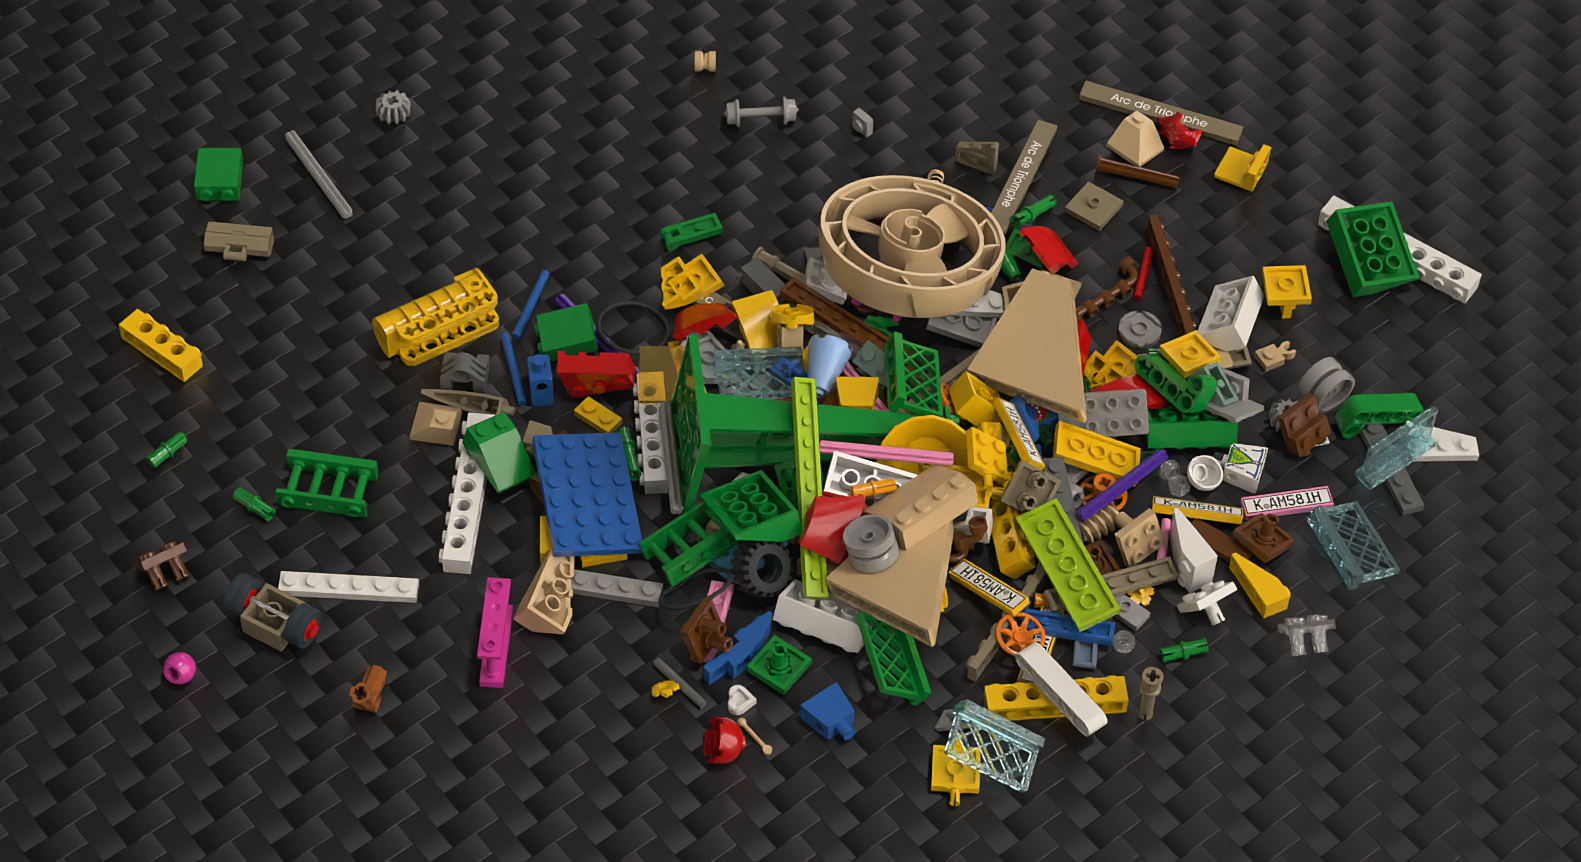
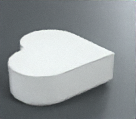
M732 686L729 690L728 711L733 715H741L754 706L757 699L743 686Z

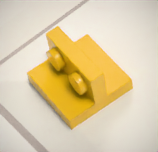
M1305 265L1269 266L1262 268L1268 306L1280 305L1282 319L1291 318L1292 310L1296 309V305L1311 304L1312 297Z
M1197 330L1160 345L1159 352L1184 379L1204 366L1217 361L1221 363L1220 354Z

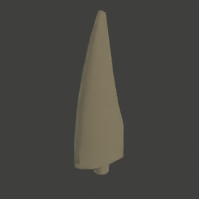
M421 389V394L471 413L497 415L505 412L506 415L511 416L515 413V407L509 406V402L505 398L466 391Z

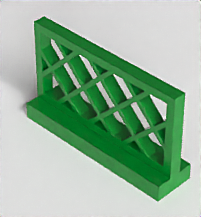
M894 331L884 345L888 411L897 413L901 408L925 416L935 415L943 417L938 351L902 340V334ZM903 348L909 350L913 355L909 357ZM923 355L930 356L932 361L929 363ZM916 358L923 366L919 367L913 360ZM907 363L914 371L910 373L904 364ZM927 369L931 373L933 378L930 379L925 374L924 370ZM918 375L924 383L921 384L914 376ZM909 380L915 388L911 389L905 381ZM929 386L934 394L931 395L924 387ZM919 391L926 399L922 400L915 392ZM910 396L916 404L907 402L906 397ZM930 402L935 410L930 409L926 403Z
M859 612L855 617L880 693L908 698L910 705L918 706L932 692L913 637L869 614ZM866 622H868V623L874 628V630H872V629L866 624ZM876 632H878V633L886 640V642H884V641L876 634ZM872 640L880 647V650L873 644ZM884 651L893 660H889L882 652ZM879 660L887 667L886 669L879 663ZM891 670L899 679L897 680L888 671ZM885 679H886L893 687L887 686Z

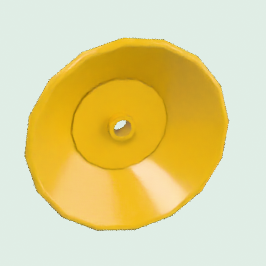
M935 415L911 417L894 426L880 445L949 452L954 454L953 465L968 467L966 431L952 420ZM876 459V463L916 475L921 474L934 465Z

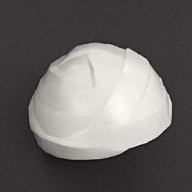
M1201 455L1192 459L1188 464L1187 475L1190 483L1195 488L1201 491H1209L1220 485L1223 479V470L1215 458Z

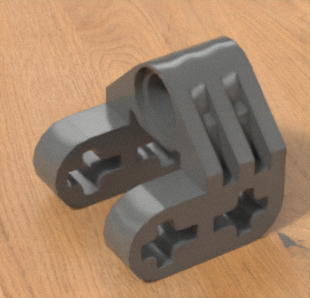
M445 352L440 376L441 390H453L454 381H473L474 392L485 393L490 364L489 355L478 354L477 358L464 352Z

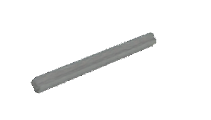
M293 130L285 134L286 141L342 218L347 219L353 215L351 207L297 133Z
M663 401L659 406L670 509L672 514H681L684 506L672 404Z

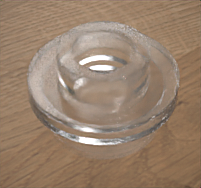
M1175 460L1163 462L1159 469V476L1167 481L1176 479L1180 474L1179 464Z
M1175 475L1168 482L1170 492L1178 497L1187 494L1191 487L1189 479L1182 475Z
M1122 630L1114 635L1112 645L1118 652L1128 653L1135 647V638L1129 631Z

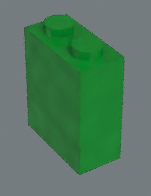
M241 148L198 149L194 184L197 200H239L243 168Z
M587 303L536 315L538 324L534 325L537 337L541 339V342L538 343L539 353L541 355H549L550 362L558 360V351L565 352V355H579V352L590 353L598 351L592 314Z

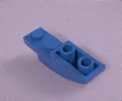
M768 611L764 615H759L747 627L737 630L733 638L732 649L729 652L723 651L717 658H712L703 667V679L709 685L726 673L734 679L747 668V665L761 651L769 637L772 627V613Z

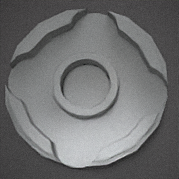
M1133 311L1124 315L1120 320L1118 333L1120 339L1126 345L1136 349H1147L1157 344L1162 330L1160 321L1154 315L1144 311L1142 313Z

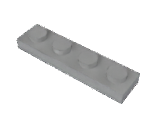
M574 570V576L571 578V589L573 594L659 607L658 600L663 591V583Z

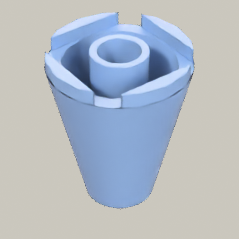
M814 335L809 342L807 378L815 379L816 398L818 399L828 396L836 383V377L840 376L852 354V348L849 350L846 341L832 335H825V338H818L819 335Z

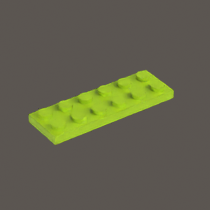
M1057 498L1016 517V522L1079 632L1121 613V608Z

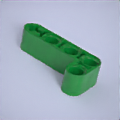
M1140 355L1135 360L1134 367L1136 372L1183 413L1203 412L1216 391L1217 382L1211 375H1193L1187 381L1159 356Z
M1414 393L1353 395L1346 399L1336 413L1334 420L1342 436L1349 439L1358 435L1365 424L1417 422L1424 417L1425 411Z

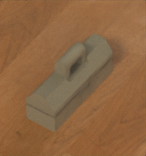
M208 222L205 232L204 249L205 251L223 252V258L226 260L246 261L247 255L269 257L274 243L272 227Z

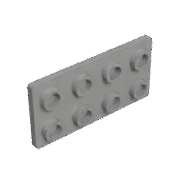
M1222 368L1239 400L1224 407L1209 402L1205 409L1213 415H1220L1234 423L1264 411L1263 405L1248 399L1250 379Z
M1145 389L1084 393L1087 416L1085 423L1058 413L1060 421L1106 437L1149 433Z

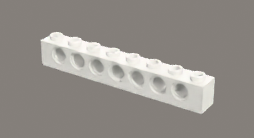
M1333 196L1321 210L1318 225L1329 230L1326 220L1335 210L1355 206ZM1404 233L1419 279L1445 292L1454 299L1466 303L1478 288L1482 274Z
M468 413L467 421H463L462 434L465 435L467 427L495 415ZM460 439L459 452H461V456L456 458L455 469L458 470V473L453 475L452 488L455 490L449 496L451 512L446 513L445 523L448 525V528L443 530L442 544L445 545L444 549L439 551V562L443 564V572L471 574L487 477L462 444L463 439Z

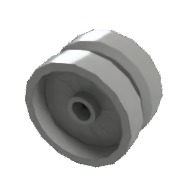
M1327 357L1314 364L1305 373L1299 383L1298 391L1303 397L1308 393L1315 395L1320 413L1324 414L1334 410L1345 401L1354 388L1355 379L1346 370H1342L1341 365L1334 358Z
M881 515L861 516L850 522L843 533L844 543L851 565L856 570L863 573L879 572L890 567L898 559L900 552L892 523L886 517Z

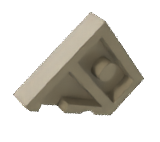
M959 142L956 147L955 161L994 175L997 169L999 143Z

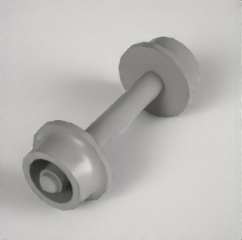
M782 97V106L744 109H739V101L735 99L734 102L726 103V111H724L723 115L727 117V124H735L737 127H740V117L783 115V123L787 124L788 121L796 120V113L799 109L796 107L795 99H786V97Z

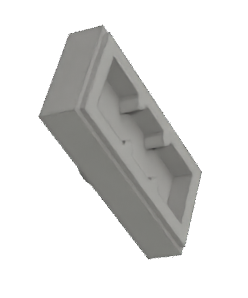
M1126 595L1114 597L1121 608V613L1114 615V617L1134 631H1137L1150 618L1151 613Z

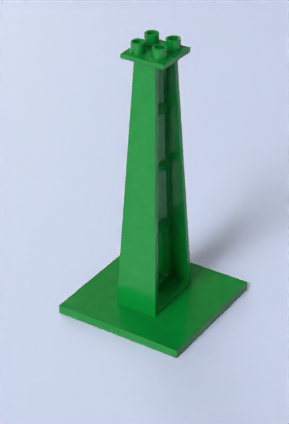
M689 335L671 399L684 506L683 512L678 514V517L694 507L704 468L778 465L795 459L792 402L705 393L698 335ZM817 404L819 444L820 441L824 440L880 446L883 439L894 426L911 417L925 415ZM944 406L942 418L952 420L959 426V415H950L949 406ZM820 453V463L830 462L833 455ZM861 458L865 460H876L871 458Z

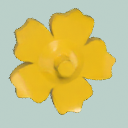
M1154 588L1140 589L1127 593V595L1131 596L1130 599L1137 604L1141 602L1143 606L1150 604L1151 598L1149 596L1154 594Z
M674 681L659 682L652 687V696L662 695L667 698L673 695L672 691L680 689L679 684L674 683Z

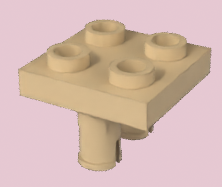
M1150 508L1134 520L1125 512H1120L1116 516V524L1122 529L1114 535L1124 564L1128 568L1137 565L1165 544L1156 514Z

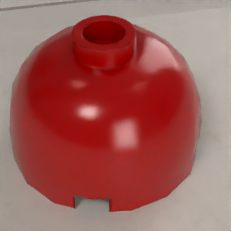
M713 716L708 721V723L712 724L710 730H705L704 755L710 756V760H707L708 763L728 764L734 761L739 756L741 750L745 748L746 739L735 721L725 717Z

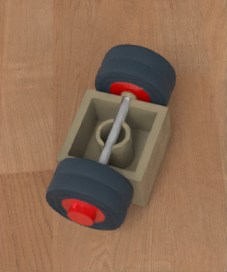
M241 573L235 577L224 596V609L240 617L244 633L280 651L285 648L288 642L299 648H306L316 637L322 623V613L318 609L305 604L304 601L268 583L262 588V583L248 574Z

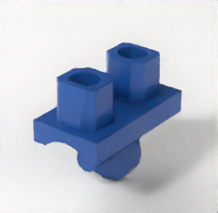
M783 356L769 369V373L774 376L776 383L779 385L786 384L791 387L792 378H807L808 375L806 371L800 368L798 360L795 359L791 362Z

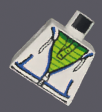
M1234 443L1231 445L1229 455L1215 452L1214 458L1224 468L1223 480L1256 494L1268 448Z

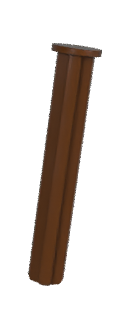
M1099 155L1096 172L1102 170L1173 188L1178 186L1179 177L1176 175L1104 159Z

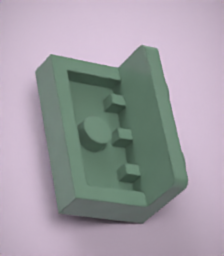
M867 340L852 362L858 365L856 370L867 377L869 374L872 377H879V388H887L885 352Z

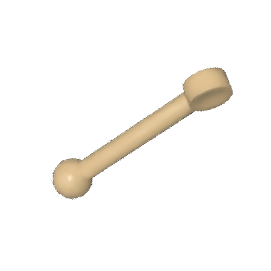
M739 718L737 724L743 727L763 748L762 752L764 755H770L772 747L764 744L746 724L744 718Z

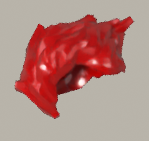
M1176 112L1174 115L1164 118L1156 117L1157 123L1162 128L1159 133L1168 138V144H1171L1170 149L1181 150L1192 146L1197 147L1202 130L1189 131L1187 127L1183 126L1182 113Z

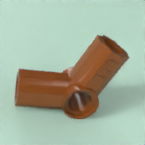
M377 665L367 668L362 683L351 687L349 695L353 698V708L375 713L378 711L381 702V691L388 676L386 670Z

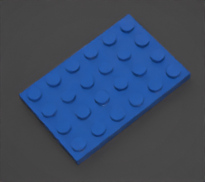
M621 433L534 435L532 443L553 557L642 553V548L639 546L642 537Z

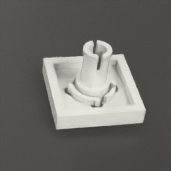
M1223 580L1216 583L1210 582L1201 587L1202 591L1196 594L1192 592L1182 597L1183 601L1177 604L1180 613L1205 609L1211 625H1216L1220 621L1225 620L1216 601L1236 591L1237 588L1234 582L1224 583Z

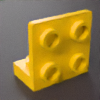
M1263 144L1261 150L1256 151L1254 155L1229 147L1214 177L1252 192L1268 164L1271 147Z

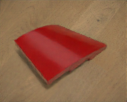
M1034 226L1023 228L1019 231L1052 274L1056 273L1066 264L1072 269L1079 264L1052 229Z
M703 303L688 307L677 314L673 337L680 342L694 330L699 335H702L716 324L723 329L736 319L737 315L723 303Z
M1140 375L1120 378L1090 391L1145 389L1147 409L1165 408L1167 399Z
M858 494V496H815L805 514V518L809 523L798 541L799 545L840 563L846 551L843 539L844 530L850 522L860 517L866 497L862 494Z

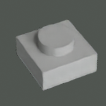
M860 108L853 111L852 126L856 131L868 137L873 133V119Z

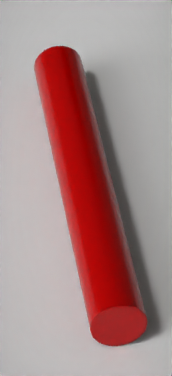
M1146 247L1133 295L1135 300L1142 299L1153 254V248Z

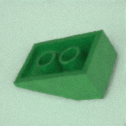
M505 412L467 427L462 444L498 494L536 477L535 470L519 433Z

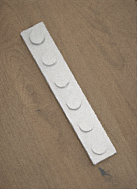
M281 571L278 589L292 596L416 603L419 579Z

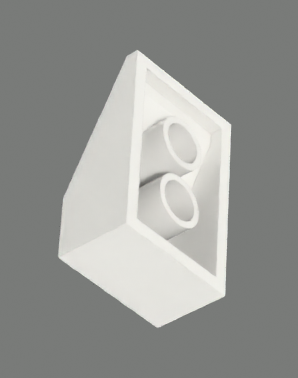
M1177 507L1173 511L1169 539L1174 565L1179 575L1177 580L1182 587H1185L1189 593H1192L1203 585L1212 582L1218 555Z

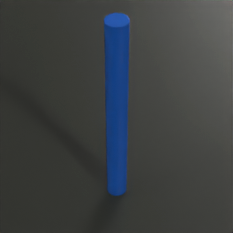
M547 270L541 271L512 333V337L516 340L520 339L550 275Z
M502 333L500 337L517 403L519 406H524L526 398L508 333Z

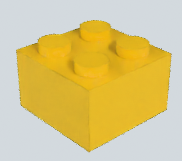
M967 371L948 389L952 398L951 402L955 407V414L959 415L960 419L968 420L975 428L980 422H1002L994 406V401L1000 398L999 393Z

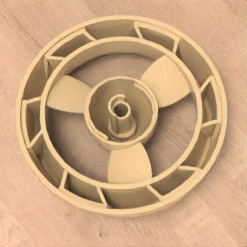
M876 176L849 183L837 190L827 200L823 207L819 224L820 253L823 255L825 268L836 285L852 298L869 307L904 317H942L971 307L983 295H986L992 287L1000 271L1005 253L1003 231L995 217L983 205L955 188L918 177ZM885 218L881 227L866 221L869 219ZM848 229L879 237L878 251L881 263L858 248L851 239ZM961 240L970 248L974 257L965 265L947 271L940 259L944 244Z

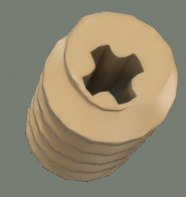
M1109 503L1086 522L1078 521L1083 543L1092 544L1094 539L1099 541L1101 535H1108V530L1113 532L1115 531V526L1120 527L1115 521L1119 512L1113 503Z

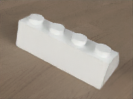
M1250 276L1214 287L1198 329V333L1211 346L1226 352L1246 347L1264 298V294L1255 277Z
M796 579L779 595L773 620L779 622L782 626L795 628L805 635H813L822 639L825 643L843 647L848 652L858 653L865 645L855 617L859 612H865L830 595L829 592L828 598L825 600L804 599L802 582ZM866 622V624L872 629L873 627L868 622Z

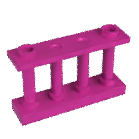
M487 578L477 658L482 659L480 687L503 688L513 615V605H508L511 579Z

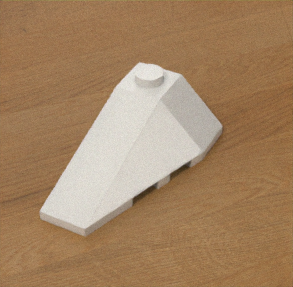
M834 451L828 467L823 491L851 496V485L868 483L870 480L875 482L886 479H894L898 489L918 475ZM892 492L879 494L876 498L870 496L865 499H883Z

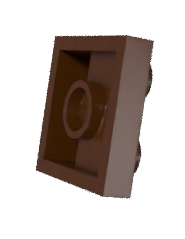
M1308 393L1278 416L1287 450L1298 457L1309 455L1311 448L1325 443L1326 437L1331 434L1327 416L1320 413L1316 396Z

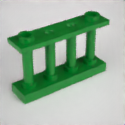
M288 449V468L292 469L287 489H276L278 505L287 508L296 507L345 514L352 517H367L366 501H363L362 497L367 481H377V461ZM301 471L314 472L308 493L295 491ZM323 474L336 476L331 496L318 494ZM346 477L358 479L353 499L340 497Z
M702 501L639 542V546L642 548V553L646 560L655 555L664 564L662 570L667 582L673 587L743 540H735ZM710 519L721 528L711 535L700 526ZM691 531L702 540L692 548L682 539L683 536ZM674 543L683 553L672 560L663 550Z

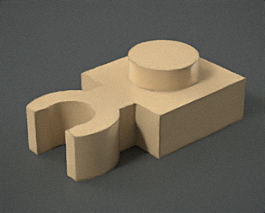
M1285 341L1278 348L1272 344L1255 351L1254 357L1264 371L1267 372L1284 365L1285 359L1294 358L1296 350L1287 351L1290 342Z

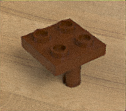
M174 541L160 547V553L156 554L155 551L138 557L140 562L134 565L138 572H147L154 590L168 585L159 567L164 561L165 563L168 562L176 581L189 575L180 557L182 556L181 553L187 551L183 543L176 544Z
M704 598L680 630L693 662L701 664L712 648L729 652L732 649L733 641H731V638L723 636L726 632V625L724 622H721L713 601Z

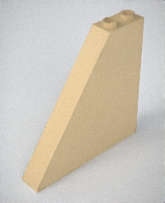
M1032 269L967 371L996 391L1012 397H1016L1019 394L1026 402L1085 423L1087 416L1074 292L1070 281L1066 278L1050 275L1043 270Z
M953 520L908 550H905L898 544L900 551L898 559L885 570L875 573H863L851 565L848 557L826 577L830 595L933 647L936 642L954 534Z

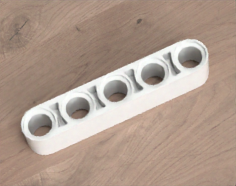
M1034 642L1015 655L1016 662L1020 668L1083 735L1089 736L1107 724L1106 715L1039 643Z

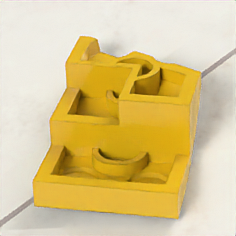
M703 254L687 264H684L678 256L661 267L664 301L662 305L665 310L690 304L725 286Z
M773 290L732 301V309L737 315L739 329L747 343V351L754 365L758 364L766 353H771L777 346L778 324L770 322L771 308L779 305Z
M1117 340L1104 356L1095 350L1087 360L1084 375L1091 382V391L1111 381L1139 375L1134 367L1138 356Z

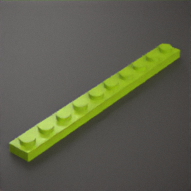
M794 377L791 379L798 514L802 532H804L809 523L805 518V514L814 497L822 496L816 381L813 378ZM800 546L803 598L825 600L828 598L826 557Z

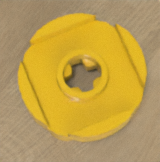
M790 304L776 305L771 308L770 322L773 324H785V328L796 329L798 324L812 325L814 324V309L801 304H797V308L790 307Z

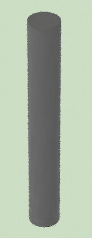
M660 658L654 660L653 665L670 681L678 683L680 690L700 709L705 707L707 701Z

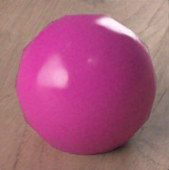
M184 652L171 654L163 665L164 676L174 684H185L191 681L196 672L195 661Z

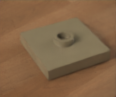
M1087 182L1066 205L1065 212L1101 231L1123 206V200Z

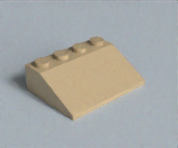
M933 465L896 489L895 492L890 493L864 510V515H881L886 517L892 523L897 543L905 550H908L977 504L975 484L959 471Z

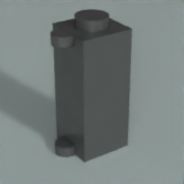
M758 257L741 267V272L735 278L741 281L754 295L773 290L779 305L789 303L788 300L780 296V289L785 284Z

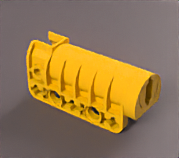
M474 268L454 277V283L373 318L372 326L382 350L389 358L398 354L406 365L416 366L496 330L499 327V316L494 308L498 303V297L483 273L478 268ZM468 326H473L476 328L471 332H467L464 330ZM434 343L437 345V347L433 349H427L426 345ZM412 353V355H416V356H415V358H412L411 356H408V355Z

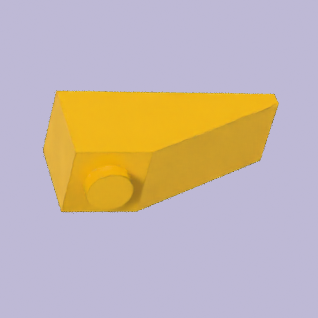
M1233 553L1229 568L1263 619L1286 610L1290 599L1288 588L1283 586L1280 580L1239 554Z

